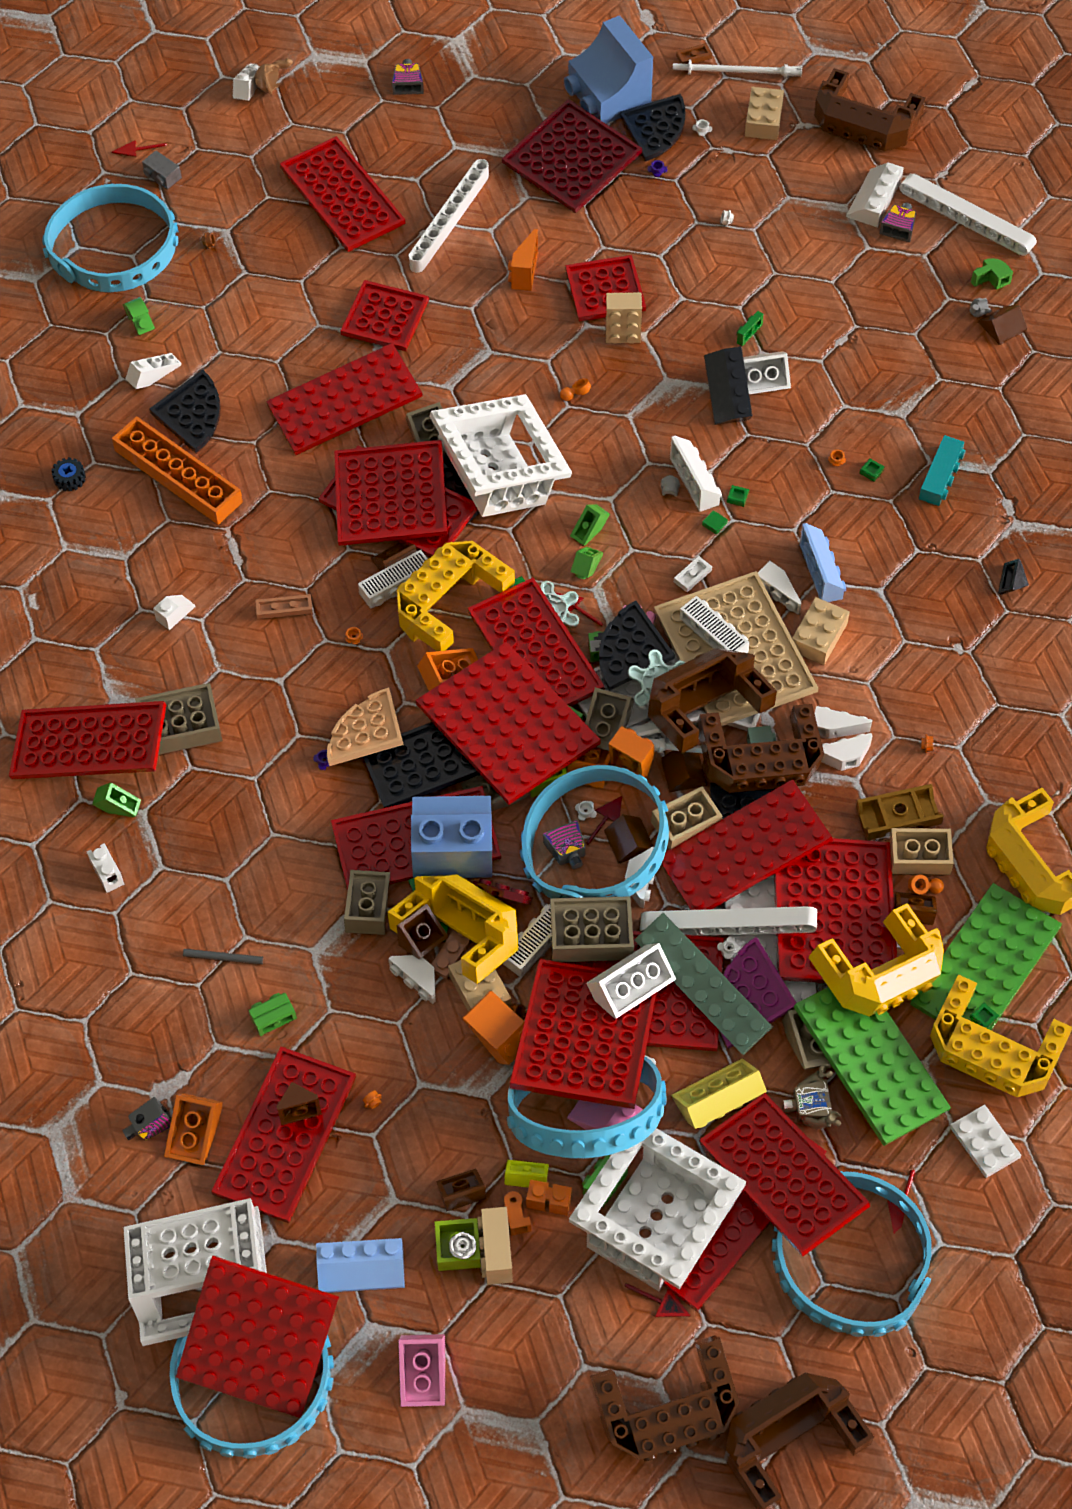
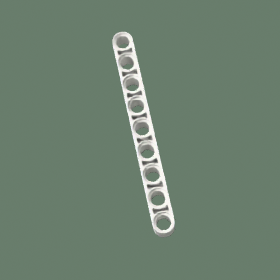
M478 159L473 163L409 253L411 271L419 273L425 269L488 180L489 165L486 160Z
M909 174L899 186L900 191L904 195L1019 255L1026 256L1037 243L1036 238L1032 234L916 174Z
M806 906L646 911L641 913L640 920L641 932L658 916L664 913L685 935L811 933L817 930V909Z

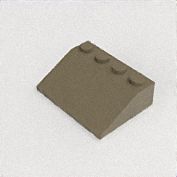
M210 683L135 698L136 703L164 701L166 703L158 755L222 741Z
M630 896L550 899L552 961H619L634 953Z

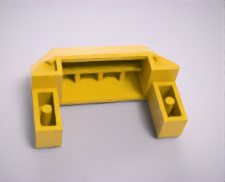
M473 541L446 543L439 547L430 559H426L423 565L417 571H414L405 583L403 582L399 585L397 600L400 627L413 642L419 638L436 651H446L454 643L453 630L428 613V610L461 578L472 585L481 579L501 593L515 583V571Z
M1040 788L1018 801H1015L1013 797L1010 798L994 812L986 850L988 855L998 863L1000 871L1008 876L1011 885L1020 892L1022 900L1026 904H1030L1040 911L1061 915L1072 909V873L1070 870H1067L1055 876L1021 832L1022 828L1051 812L1054 802L1046 791Z
M457 874L415 877V891L388 911L389 927L397 933L396 925L423 905L428 904L439 921L475 942L477 945L461 957L462 975L476 984L518 951L516 910Z
M908 904L892 910L883 921L905 954L872 970L866 962L853 968L832 938L817 945L808 958L843 1008L869 1017L876 1013L881 1015L889 1009L888 1007L893 1006L895 1008L904 999L911 1000L919 994L918 992L922 991L925 993L933 987L932 983L941 974L944 949L940 931L936 928L927 932Z
M958 974L933 1024L930 1034L940 1061L1015 1097L1044 1090L1068 1040L1072 1027L1053 1019L1038 1052L962 1017L974 994L977 983Z

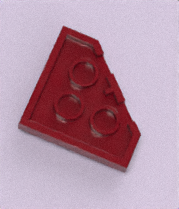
M481 878L479 882L473 881L474 885L489 894L528 905L532 903L533 897L528 896L529 892L516 888H511V891H509V886L495 883L494 887L491 886V881Z

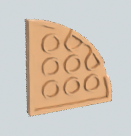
M389 687L367 696V700L359 705H353L340 718L331 733L332 738L327 746L329 766L404 745Z

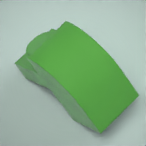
M985 259L982 267L973 271L971 283L976 287L990 281L997 290L1011 283L1013 271L1005 262L999 259Z
M141 297L122 304L129 321L132 320L138 336L155 329L148 314L149 311Z

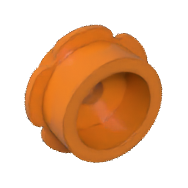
M833 450L828 457V461L833 466L843 465L846 462L845 454L841 450Z
M351 627L345 633V640L349 644H358L363 639V633L357 627Z
M927 734L925 738H921V749H925V753L933 751V736H927Z
M376 1090L367 1094L363 1098L365 1108L370 1107L374 1109L379 1106L382 1095L378 1094Z

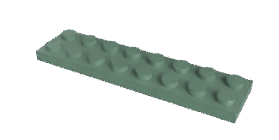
M664 913L658 916L635 939L641 948L647 944H660L676 977V980L673 982L742 1055L748 1052L773 1028Z

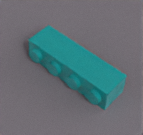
M944 435L921 487L919 500L937 506L940 505L942 500H946L949 491L947 487L952 486L954 480L952 475L958 472L960 466L958 461L959 459L963 460L966 452L963 449L964 441Z

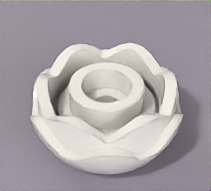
M465 1232L456 1234L450 1239V1252L458 1259L471 1257L476 1250L475 1238Z

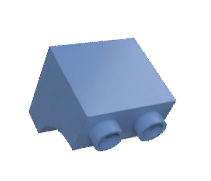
M619 15L603 22L599 34L593 43L580 55L568 61V76L564 77L565 88L570 96L577 95L580 99L581 108L605 124L621 118L620 111L651 103L653 56Z
M491 796L412 797L411 857L413 879L417 876L457 874L462 878L492 877Z

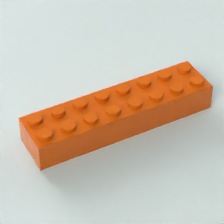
M136 416L112 437L115 452L217 525L243 503L241 489Z

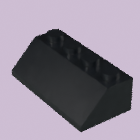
M742 347L725 348L704 355L714 424L750 420L752 409Z

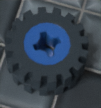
M68 457L67 460L62 458L63 461L58 460L57 464H54L52 468V477L58 489H63V491L69 489V492L72 489L77 490L78 486L81 487L83 485L82 483L85 482L86 478L83 465L75 458L72 460L71 457Z

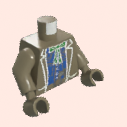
M822 1064L819 1071L808 1076L794 1088L793 1099L783 1100L784 1113L796 1111L797 1122L803 1123L815 1130L829 1127L831 1124L836 1127L841 1125L839 1120H835V1118L841 1117V1115L837 1111H832L827 1079L823 1080L824 1077H833L834 1072L829 1071L826 1073V1070L831 1065Z

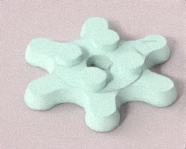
M551 581L542 582L541 590L564 625L571 628L576 627L579 623V617L570 613L568 608L577 602L578 594L574 591H569L564 595H558L554 592V584Z
M651 650L648 654L650 663L648 668L642 669L635 665L631 666L628 670V675L631 679L638 681L642 688L634 696V703L637 706H645L649 702L654 678L685 662L677 661L674 665L668 666L663 662L662 654L658 650Z

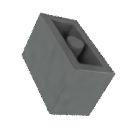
M154 151L142 161L144 174L167 189L182 178L180 166L158 151Z

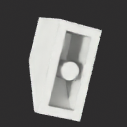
M183 595L166 596L153 608L156 621L170 630L195 608V604Z

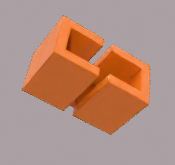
M530 1179L526 1197V1208L545 1211L547 1200L549 1201L550 1213L568 1216L572 1198V1187L553 1184L551 1188L547 1182Z

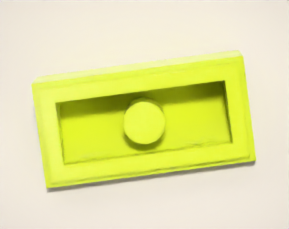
M507 1160L504 1184L529 1188L530 1179L547 1182L549 1164Z

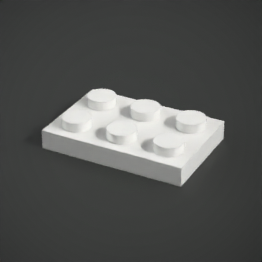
M986 1105L981 1106L950 1125V1129L985 1178L1021 1157L1020 1152Z

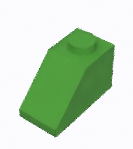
M597 504L586 505L570 536L585 546L602 530L610 513Z
M590 547L578 550L571 572L575 573V576L580 579L589 578L593 575L604 552Z
M110 782L97 788L92 805L106 813L136 817L141 799Z

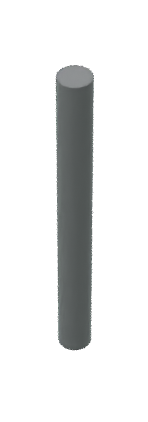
M193 949L183 950V957L263 964L262 956Z

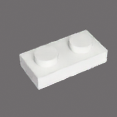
M698 556L674 577V583L688 592L712 571V566Z

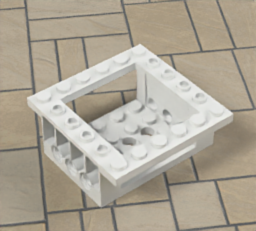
M526 394L430 412L429 416L439 432L438 439L442 441V447L482 517L546 505L554 481L571 477L572 471ZM516 415L520 417L546 463L527 466L509 435Z
M656 1128L642 1142L610 1156L570 1216L569 1222L587 1233V1248L647 1285L660 1291L666 1281L680 1289L745 1187L746 1181ZM641 1146H643V1160L606 1216L598 1213ZM664 1195H670L673 1197V1202L666 1204L661 1198ZM653 1212H660L662 1219L655 1221L650 1215ZM642 1229H648L651 1231V1236L643 1238L639 1232Z
M251 1198L124 1227L128 1299L139 1322L142 1346L188 1336L194 1313L162 1320L161 1297L203 1287L212 1256L267 1273L260 1211L258 1206H253ZM213 1242L218 1243L214 1248H207ZM196 1247L194 1252L186 1253L189 1248ZM175 1252L171 1258H165L166 1254Z

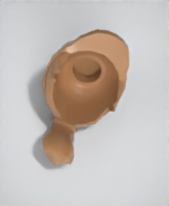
M286 58L285 60H277L272 64L260 66L255 73L257 87L263 92L272 95L273 90L280 85V83H277L279 78L278 70L289 68L293 61Z

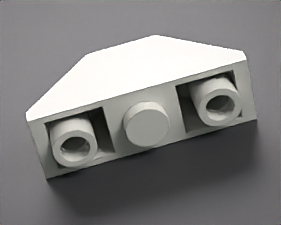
M872 733L859 734L849 739L843 738L830 744L823 743L824 756L821 762L840 771L858 767L871 746Z
M654 847L629 860L625 880L634 875L644 865ZM655 875L642 889L631 895L640 908H644L645 901L649 902L651 890H648L649 884H653Z
M413 955L391 956L389 958V969L395 976L399 975L404 979V983L409 988L416 989L424 1001L428 1000L432 1004L436 1002L435 970L423 957L418 959Z

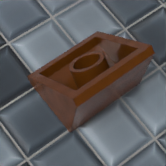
M1004 306L978 321L999 345L1027 331V325L1020 306Z
M400 542L371 559L377 568L382 571L415 553L416 547L415 544Z
M672 750L661 758L669 793L707 786L699 753H681L680 751Z
M622 814L604 829L618 864L628 861L653 847L640 817Z
M896 892L894 909L908 904L922 924H934L937 914L935 896Z
M428 904L423 905L396 925L399 946L418 959L449 937Z
M293 1082L277 1105L281 1125L322 1115L318 1095Z
M477 1169L436 1181L446 1212L486 1199V1188Z

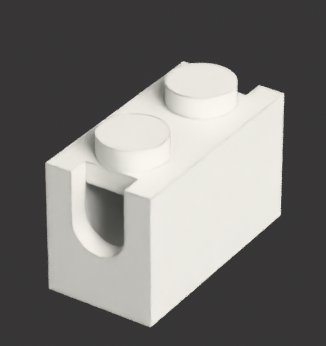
M104 843L100 845L101 848L95 849L93 853L91 850L87 851V855L106 893L124 885V881ZM113 875L116 876L114 881L108 882L107 878Z

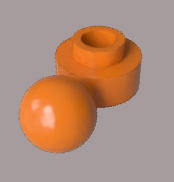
M587 378L579 379L573 384L572 388L564 387L560 391V397L564 401H570L574 394L585 395L589 392L591 384Z
M913 875L908 881V888L914 894H924L928 889L931 893L938 894L943 891L944 884L938 878H933L929 881L924 875ZM916 881L919 882L918 888L915 886Z

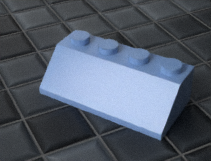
M807 523L802 524L800 548L819 598L827 602L843 599L846 585L844 581H841L840 569L834 563V553L829 550L827 536L824 537L823 531Z
M402 1238L316 1243L318 1288L320 1291L329 1293L405 1288Z

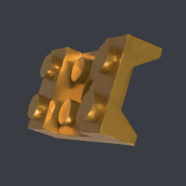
M932 784L858 799L856 803V810L867 840L886 837V833L891 832L892 828H911L920 825L923 828L941 825L944 818L943 814L938 812ZM902 807L905 812L897 813L895 808Z

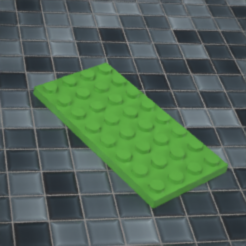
M993 883L943 954L941 974L932 983L933 987L925 993L922 991L918 992L919 994L911 1000L910 1005L936 1020L959 974L977 983L974 994L962 1017L972 1021L969 1018L970 1015L985 1002L999 1015V1018L988 1028L992 1031L1060 930L1062 923L1032 907V905L1026 904L1020 898Z
M829 987L794 1005V1009L883 1146L951 1109L887 1011L881 1015L876 1013L869 1017L843 1008Z

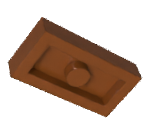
M707 43L676 51V57L680 64H689V60L694 64L712 59V52Z

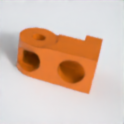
M516 1191L507 1193L504 1198V1204L507 1207L511 1236L532 1232L530 1217H523L521 1194Z

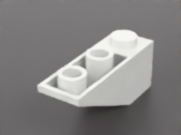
M248 64L233 79V98L249 100L254 95L257 87L255 73L259 68L257 64Z
M172 353L132 361L129 365L126 380L135 389L148 387L181 366L182 363Z
M769 561L758 572L768 594L775 601L785 605L788 610L799 615L801 601L783 569Z
M816 706L815 717L821 738L832 739L870 732L872 720L864 716H855L844 711L831 710L828 707Z

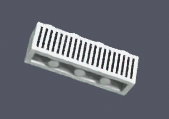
M421 550L411 554L358 583L359 594L370 609L380 606L386 600L396 597L399 585L403 582L405 583L410 578V575L417 571L428 558Z
M695 596L680 608V619L713 649L720 648L748 653L749 641L747 637L737 632L735 627L731 623H727L717 611H713L705 600Z
M546 904L541 910V914L530 921L528 928L517 935L518 951L503 962V965L520 978L552 945L550 904Z

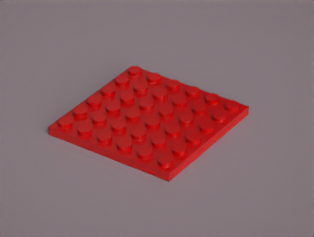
M441 440L334 451L339 546L448 535Z
M212 1256L176 1378L301 1418L339 1296Z

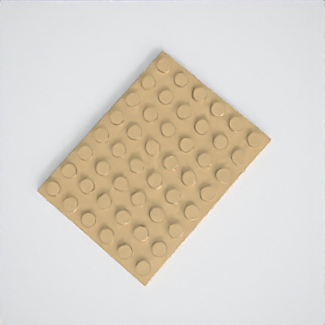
M757 571L654 606V612L679 661L686 663L713 649L680 619V608L695 596H698L701 600H705L713 611H717L727 623H731L737 632L747 637L749 641L748 653L755 656L754 668L777 690L774 707L818 692L817 684ZM737 690L702 707L705 714L719 712L722 726L758 714Z

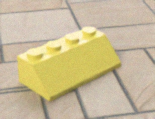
M742 1058L671 1096L687 1123L694 1129L706 1126L708 1122L714 1119L722 1118L725 1116V1113L733 1109L741 1108L743 1104L757 1099L763 1093H766L767 1090L759 1070Z

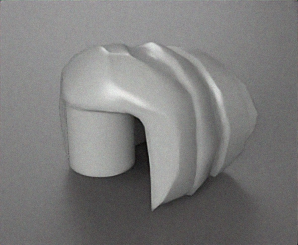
M975 298L972 301L970 313L974 317H981L992 312L991 308L987 305V298Z
M672 475L662 478V496L673 494L674 497H677L680 487L678 478Z

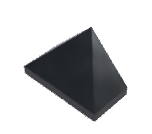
M1020 559L1004 563L998 591L1000 595L1029 585Z

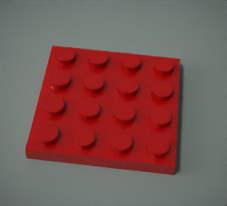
M632 255L565 265L579 322L606 317V293H641L642 312L646 311V304Z
M364 280L340 330L341 335L381 346L393 343L397 350L406 352L429 302V296Z

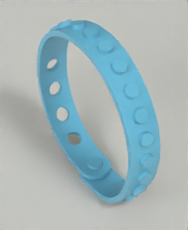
M105 184L91 187L75 194L55 211L46 226L42 238L43 245L46 246V248H43L45 258H49L52 268L70 283L75 281L83 287L100 292L126 291L152 280L168 265L175 253L176 246H178V236L175 234L178 233L177 222L173 223V220H175L173 212L152 192L128 184ZM109 203L140 205L157 213L169 227L167 239L156 254L143 264L123 272L107 274L87 271L74 264L68 258L60 259L52 251L57 236L73 218L99 205ZM157 262V266L152 269L153 265ZM141 274L138 279L133 280L135 275ZM90 279L96 280L98 284L92 282ZM119 280L121 283L115 285L111 281Z
M593 765L579 768L554 780L533 802L525 818L524 829L521 833L522 849L520 850V856L526 865L523 869L528 879L532 877L534 889L551 899L631 896L642 889L660 868L668 846L669 825L665 813L668 811L665 800L660 801L659 790L654 785L651 786L642 775H637L626 768L610 765ZM616 781L641 790L655 802L659 810L660 819L655 847L644 865L625 881L601 889H586L573 885H563L562 889L546 884L535 874L532 852L538 825L549 807L568 791L592 782Z
M644 1057L640 1082L646 1084L654 1092L652 1101L640 1113L626 1121L592 1130L551 1128L527 1119L517 1108L523 1098L530 1092L511 1089L509 1086V1116L507 1117V1123L521 1143L544 1154L564 1158H594L614 1154L642 1142L656 1129L661 1117H663L664 1105H666L665 1081H661V1074L655 1064L647 1057Z
M840 1171L855 1188L876 1193L897 1205L915 1226L923 1248V1267L918 1279H914L908 1289L910 1294L907 1300L912 1303L899 1315L888 1320L876 1322L851 1320L822 1309L799 1290L790 1276L783 1256L782 1234L776 1227H774V1231H777V1237L772 1239V1252H775L776 1259L773 1260L775 1273L779 1274L781 1288L789 1295L793 1305L809 1316L812 1321L829 1327L835 1332H843L856 1337L884 1336L886 1333L893 1330L898 1331L906 1326V1321L910 1319L931 1282L929 1277H926L924 1281L931 1260L932 1240L930 1231L919 1208L897 1187L868 1174Z
M328 1335L322 1351L323 1374L320 1387L308 1410L293 1426L273 1438L255 1443H230L214 1439L200 1431L184 1412L180 1399L179 1378H176V1374L188 1336L178 1338L175 1343L170 1362V1384L173 1400L186 1425L183 1430L191 1439L195 1437L201 1442L200 1446L208 1451L214 1450L225 1457L243 1456L244 1458L274 1454L281 1448L294 1444L306 1430H310L315 1424V1419L319 1413L323 1412L326 1407V1397L328 1391H331L333 1386V1378H330V1369L334 1368L333 1355H329L327 1348L331 1347Z

